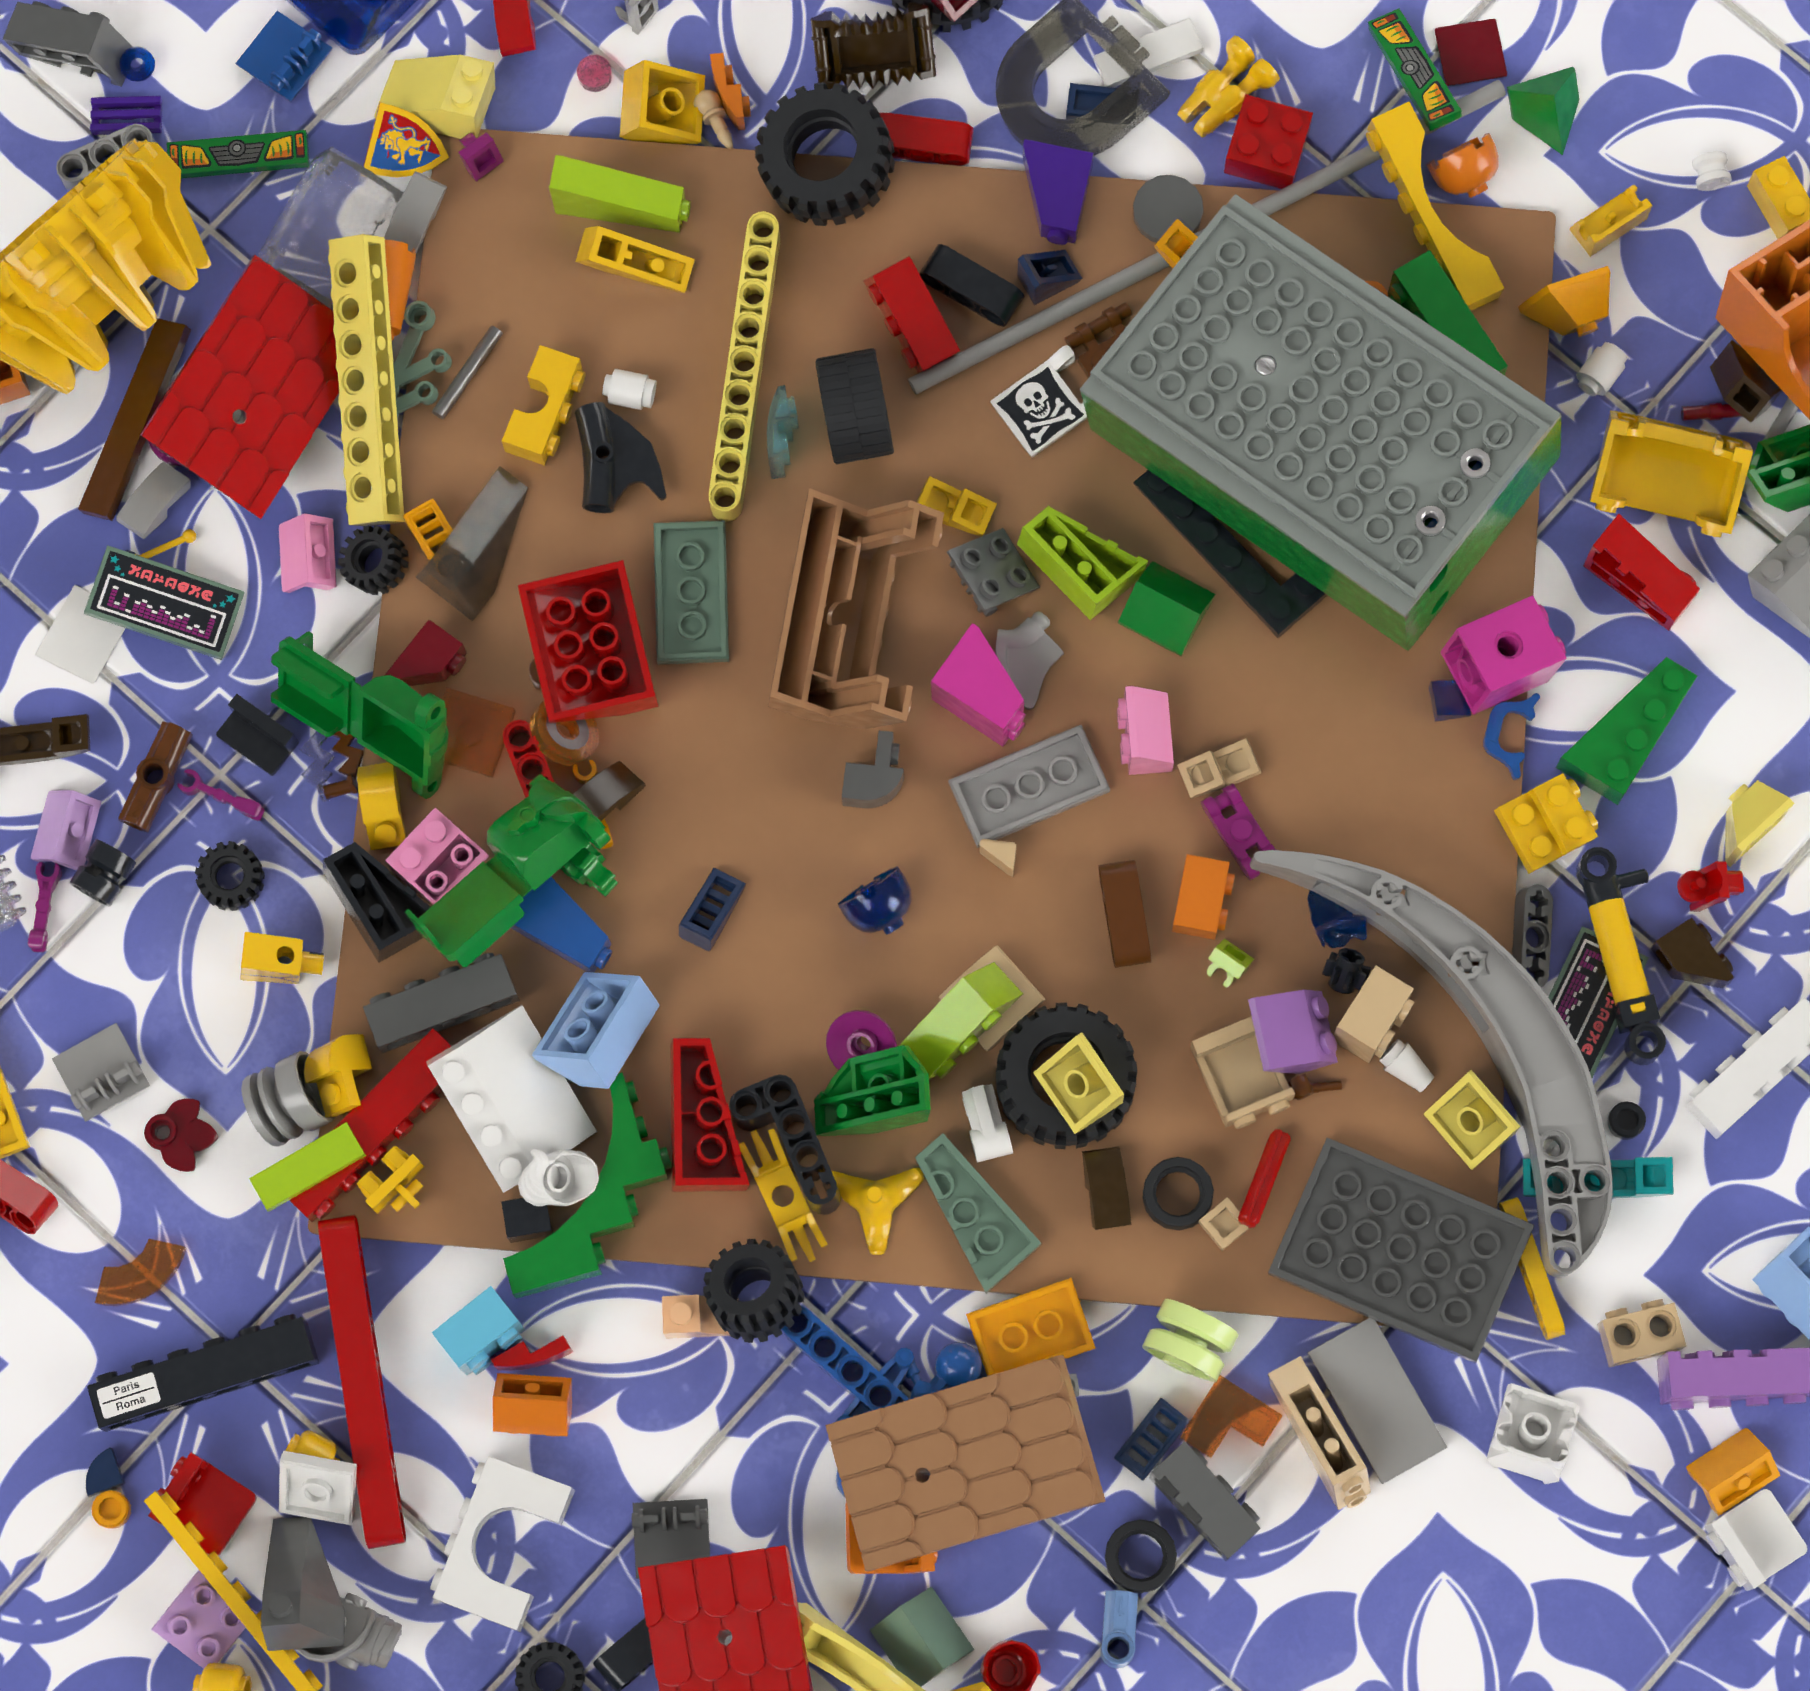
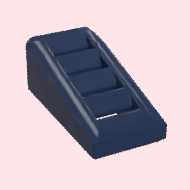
M713 868L679 924V937L706 951H711L744 891L746 883ZM716 884L730 891V896L714 890V885ZM710 898L724 906L720 908L706 900ZM700 911L715 917V921L700 915Z
M1160 1397L1115 1455L1114 1459L1141 1481H1144L1186 1428L1190 1420ZM1159 1412L1177 1425L1173 1431L1156 1418ZM1150 1424L1167 1437L1164 1443L1146 1430ZM1140 1436L1157 1449L1154 1455L1137 1442ZM1131 1448L1148 1461L1145 1467L1127 1454Z

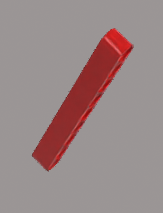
M355 1214L318 1221V1232L353 1463L357 1464L356 1484L366 1545L368 1549L403 1544L406 1543L405 1523L358 1220Z

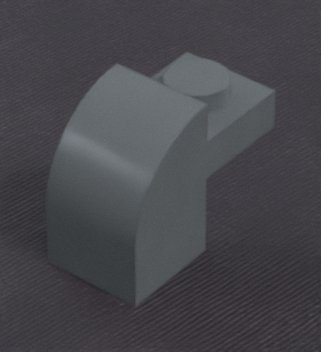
M879 730L875 765L846 762L842 789L843 806L868 809L877 808L887 804L898 794L904 781V769L891 767V765H898L900 744L894 743L893 732Z

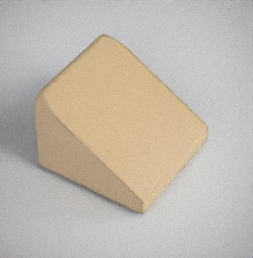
M989 839L980 840L979 853L1006 874L1013 877L1017 844L1015 842Z

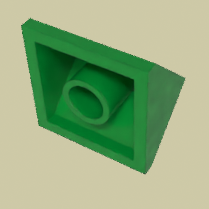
M1152 561L1136 581L1118 624L1182 656L1216 594Z

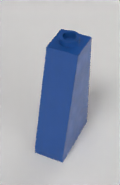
M552 877L547 879L535 891L532 889L523 897L524 901L519 906L524 911V916L511 929L586 972L594 973L597 967L600 969L605 967L613 952L609 949L611 946L609 937Z

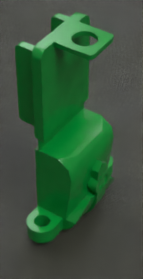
M310 631L296 640L288 636L279 642V650L271 656V663L278 667L279 687L271 693L272 703L325 737H331L336 732L341 731L345 735L350 734L357 738L359 744L411 776L412 791L424 799L432 797L437 792L442 781L445 752L448 748L449 739L446 726L447 710L444 700L432 693L422 697L405 682L391 675L375 677L364 686L359 685L355 682L356 677L313 651V633Z
M541 774L529 783L531 787L529 796L494 821L487 830L486 844L495 856L486 864L482 861L419 918L409 909L405 911V914L415 925L420 935L448 961L457 960L462 967L470 965L524 916V911L519 904L524 901L523 897L532 889L535 891L589 842L600 850L611 840L608 833L604 830L606 827L592 814L591 810L580 799L569 791H565L555 782L547 780Z

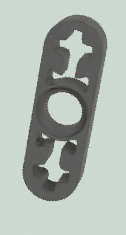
M1536 884L1522 888L1516 895L1512 956L1525 970L1529 968V971L1534 973V980L1541 988L1547 983L1549 978L1553 898L1545 886ZM1533 896V900L1538 901L1537 908L1535 904L1530 903V897ZM1528 917H1531V919L1538 920L1528 921ZM1528 928L1535 930L1538 935V944L1535 948L1530 946L1526 940ZM1526 955H1536L1535 959H1533V956L1526 957Z

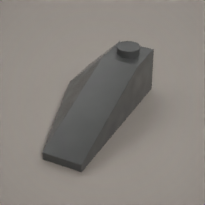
M291 1517L273 1519L261 1615V1628L268 1651L344 1646L345 1610L311 1518Z

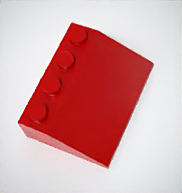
M623 560L518 585L549 723L621 716L659 707Z

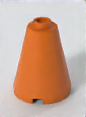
M385 240L391 337L393 341L394 337L401 333L416 261V251L414 248L408 251L407 243Z

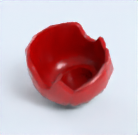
M1010 1639L999 1641L986 1652L981 1663L980 1672L983 1682L991 1691H1030L1037 1676L1041 1673V1666L1037 1653L1028 1644Z

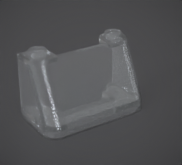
M330 147L317 154L308 165L257 256L333 310L328 240L360 234L374 236L379 225H382L386 220L391 222L403 192L334 147Z

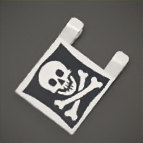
M1068 345L1060 348L1047 361L990 401L1031 458L1087 419L1084 404L1078 401L1057 373L1075 362V354Z

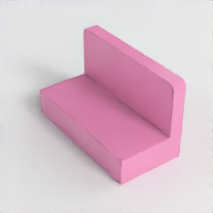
M304 513L279 525L282 591L291 593L303 587L330 590L337 587L333 519Z

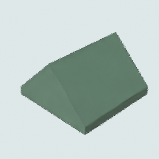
M932 1587L899 1606L870 1629L894 1667L920 1687L975 1650Z

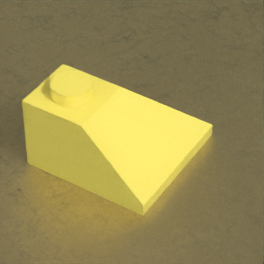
M1759 780L1749 788L1744 783L1728 798L1732 802L1726 811L1725 861L1729 867L1735 864L1772 830L1795 804L1789 797Z

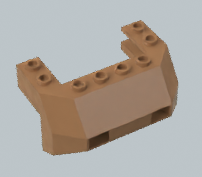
M809 488L768 707L806 720L860 729L907 722V717L912 707L911 695L913 687L903 685L888 688L889 678L878 675L875 671L878 655L883 645L882 633L884 622L889 612L888 600L891 585L895 579L894 567L896 557L938 548L943 534V512L911 500L866 510Z

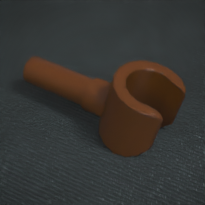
M1306 1074L1294 1077L1288 1082L1289 1087L1293 1088L1295 1092L1294 1098L1297 1100L1304 1099L1313 1093L1342 1090L1341 1081L1317 1082L1310 1085Z

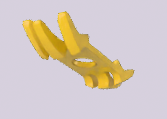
M775 1129L768 1130L778 1160L774 1162L757 1130H754L750 1133L763 1167L758 1168L744 1142L739 1144L740 1151L760 1189L791 1262L797 1260V1256L788 1235L790 1231H793L809 1262H812L816 1259L803 1225L808 1223L821 1248L828 1244L794 1177ZM782 1185L790 1187L794 1193L793 1201L785 1207L776 1205L772 1200L773 1191Z

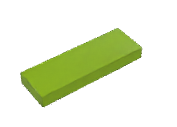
M346 1122L250 1177L249 1180L264 1207L270 1212L366 1155Z

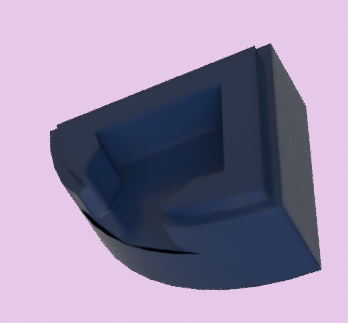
M111 1447L101 1452L88 1469L86 1475V1493L88 1497L125 1484L114 1450Z

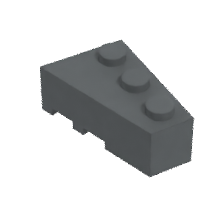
M33 1L32 4L17 2L3 36V40L21 56L61 68L62 63L72 64L81 67L80 74L88 77L92 76L93 71L101 73L111 79V84L120 87L124 83L136 49L109 23L110 19L98 12H90L89 15L82 14L65 6L61 7V9H55L38 1Z
M1184 1441L1151 1472L1149 1479L1217 1553L1227 1561L1261 1529L1256 1523L1260 1518L1247 1503L1239 1504L1231 1494L1234 1490L1221 1475L1215 1476L1206 1466L1208 1461L1195 1447L1191 1448Z

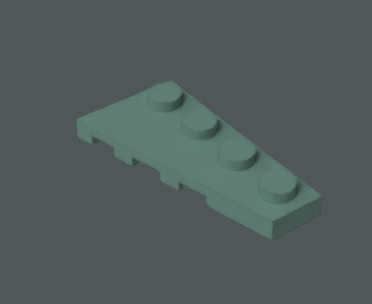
M943 1133L915 1157L985 1294H987L1039 1248L1041 1242Z

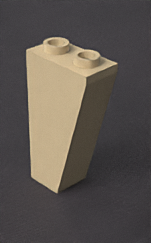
M1300 1356L1268 1373L1270 1386L1337 1509L1340 1510L1345 1506L1353 1508L1364 1502L1367 1495L1371 1493L1367 1467L1302 1357Z

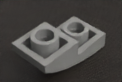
M417 171L414 172L394 212L384 239L407 243L408 251L414 248L416 253H418L429 224L437 214L447 186Z
M163 461L130 496L116 516V521L142 539H145L167 519V509L191 488V479Z

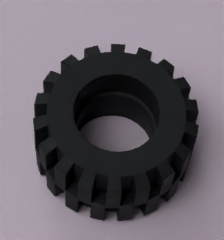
M747 1239V1244L745 1245L738 1241L732 1244L733 1249L727 1251L724 1248L719 1252L721 1258L718 1261L713 1259L709 1264L712 1272H705L703 1279L707 1285L703 1287V1293L707 1299L706 1302L720 1327L725 1332L728 1331L731 1337L737 1340L742 1337L744 1342L753 1343L754 1338H758L760 1342L768 1341V1336L774 1334L775 1337L782 1335L781 1329L784 1326L790 1328L795 1323L792 1319L793 1315H800L802 1308L799 1303L804 1302L805 1295L802 1291V1281L788 1255H785L783 1249L778 1245L773 1247L771 1242L762 1240L758 1244L756 1239ZM760 1280L770 1281L768 1289L757 1299L751 1301L737 1300L739 1294L747 1285Z

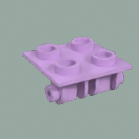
M198 1569L152 1627V1630L204 1669L209 1663H218L246 1627Z

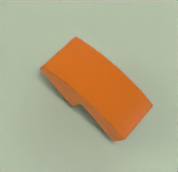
M724 53L710 54L713 80L716 92L721 99V105L738 130H745L744 117H751L749 96H742L741 84H734L732 64L725 65Z

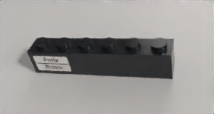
M295 1314L282 1316L274 1320L275 1326L262 1330L259 1325L248 1327L238 1332L239 1337L225 1341L224 1337L214 1338L202 1343L203 1349L189 1352L188 1348L176 1350L167 1354L168 1360L156 1364L153 1363V1360H146L132 1365L131 1372L118 1376L117 1371L95 1377L96 1383L87 1385L98 1428L108 1432L319 1364L307 1321L303 1317L296 1318Z

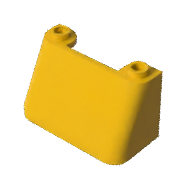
M1610 411L1590 495V502L1596 503V509L1609 513H1616L1617 508L1628 506L1693 521L1696 525L1702 527L1701 533L1721 538L1722 533L1732 534L1753 449L1749 442L1738 438L1621 411Z

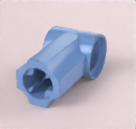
M1122 1590L1105 1591L1102 1646L1100 1652L1104 1663L1111 1668H1124L1133 1659L1136 1649L1138 1593ZM1114 1640L1123 1641L1127 1645L1129 1653L1122 1659H1115L1107 1651L1108 1644Z

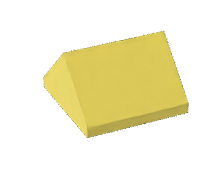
M1083 1033L1076 1035L1033 1072L1074 1134L1080 1132L1123 1103V1091Z
M1472 1070L1465 1074L1424 1113V1116L1471 1170L1514 1136L1521 1127Z

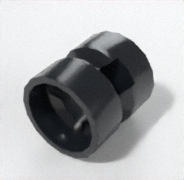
M95 839L85 856L88 861L87 865L79 866L69 883L90 898L111 907L121 890L118 885L119 881L127 880L136 862L113 846Z

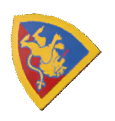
M379 102L362 171L380 176L407 177L412 176L416 171L423 173L431 170L449 158L440 138L427 123L411 112Z

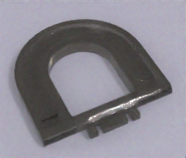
M1062 0L1020 36L1005 54L996 79V100L1001 118L1009 133L1018 143L1023 146L1024 139L1092 152L1094 153L1093 156L1104 152L1120 141L1169 97L1170 91L1142 64L1150 56L1149 52L1142 47L1136 53H1133L1140 47V43L1122 25L1112 31L1119 24L1118 20L1112 15L1102 23L1080 0ZM1088 33L1130 78L1086 115L1067 120L1054 118L1042 111L1035 102L1034 89L1040 74L1051 63Z

